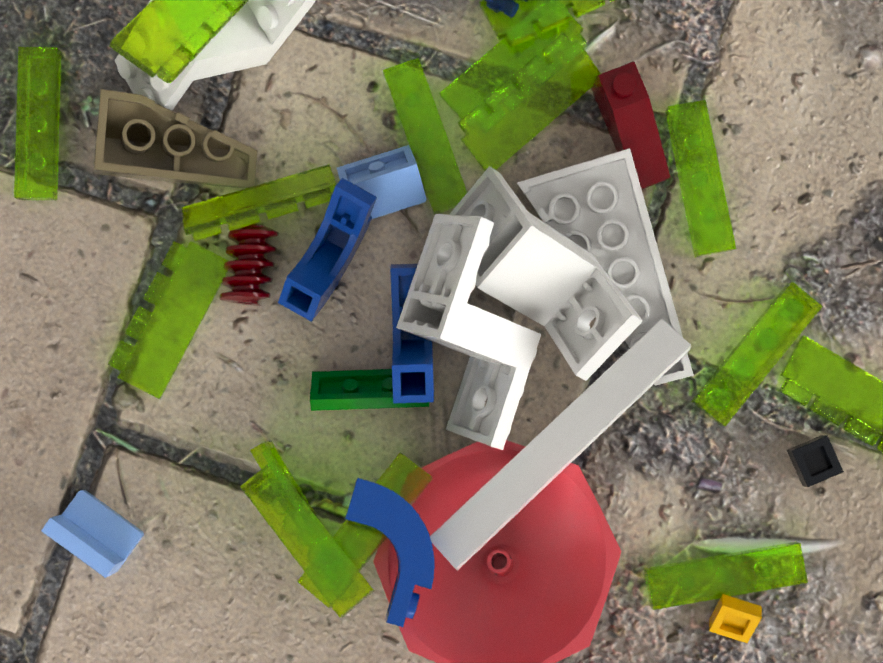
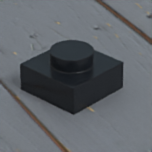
M821 435L787 450L799 480L804 487H810L844 472L828 435Z

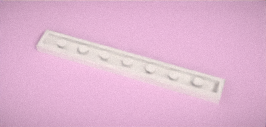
M663 319L659 320L430 536L433 545L458 571L691 349V344Z

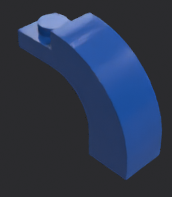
M341 178L335 185L324 219L316 236L301 260L286 277L278 301L279 304L311 322L314 320L337 287L359 248L372 220L370 214L376 202V196Z
M418 263L391 264L390 267L393 325V403L434 402L433 342L396 328Z
M357 478L345 519L379 530L394 546L398 559V574L385 620L386 623L403 627L405 618L413 619L418 605L419 594L413 592L414 586L418 585L432 589L435 569L432 542L419 514L403 497L382 485Z

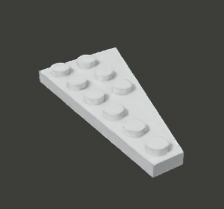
M630 148L517 182L542 221L590 252L642 319L640 325L625 339L629 348L661 319L683 337ZM688 353L673 365L654 385L694 376Z

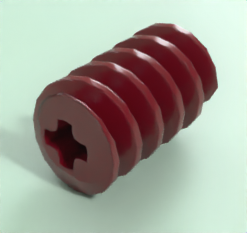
M234 222L232 225L240 229L229 231L228 238L236 242L237 245L228 246L226 253L236 260L225 262L223 267L234 275L224 277L221 282L224 286L232 289V291L221 293L219 299L243 305L262 306L258 304V301L270 298L271 293L261 289L260 286L261 284L273 281V278L263 274L262 270L274 267L275 265L274 262L264 258V255L276 252L277 250L276 247L267 243L266 240L267 238L277 237L279 232L258 224Z

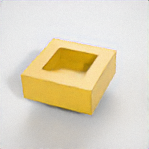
M722 594L709 619V631L748 643L762 619V606Z

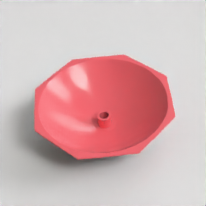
M506 440L504 448L501 450L477 441L409 473L400 496L419 514L429 536H431L526 446ZM570 463L458 571L432 543L435 563L432 589L418 585L414 586L413 592L419 594L416 612L413 619L405 618L404 626H399L410 652L436 663H556L589 647L611 587L621 550L579 465ZM383 534L373 562L390 603L398 574V559L394 546Z

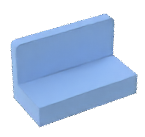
M409 145L337 167L340 180L344 178L377 197L370 214L372 219L424 203L427 200L418 166Z
M86 490L78 491L61 515L51 517L41 530L105 578L119 571L144 536L143 531Z

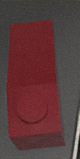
M630 62L598 75L591 90L617 152L630 148L641 189L643 190L670 179L650 98L635 62Z

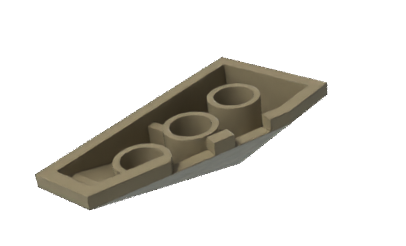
M100 90L93 174L254 189L257 150L216 130L213 131L179 112L175 113L143 95Z

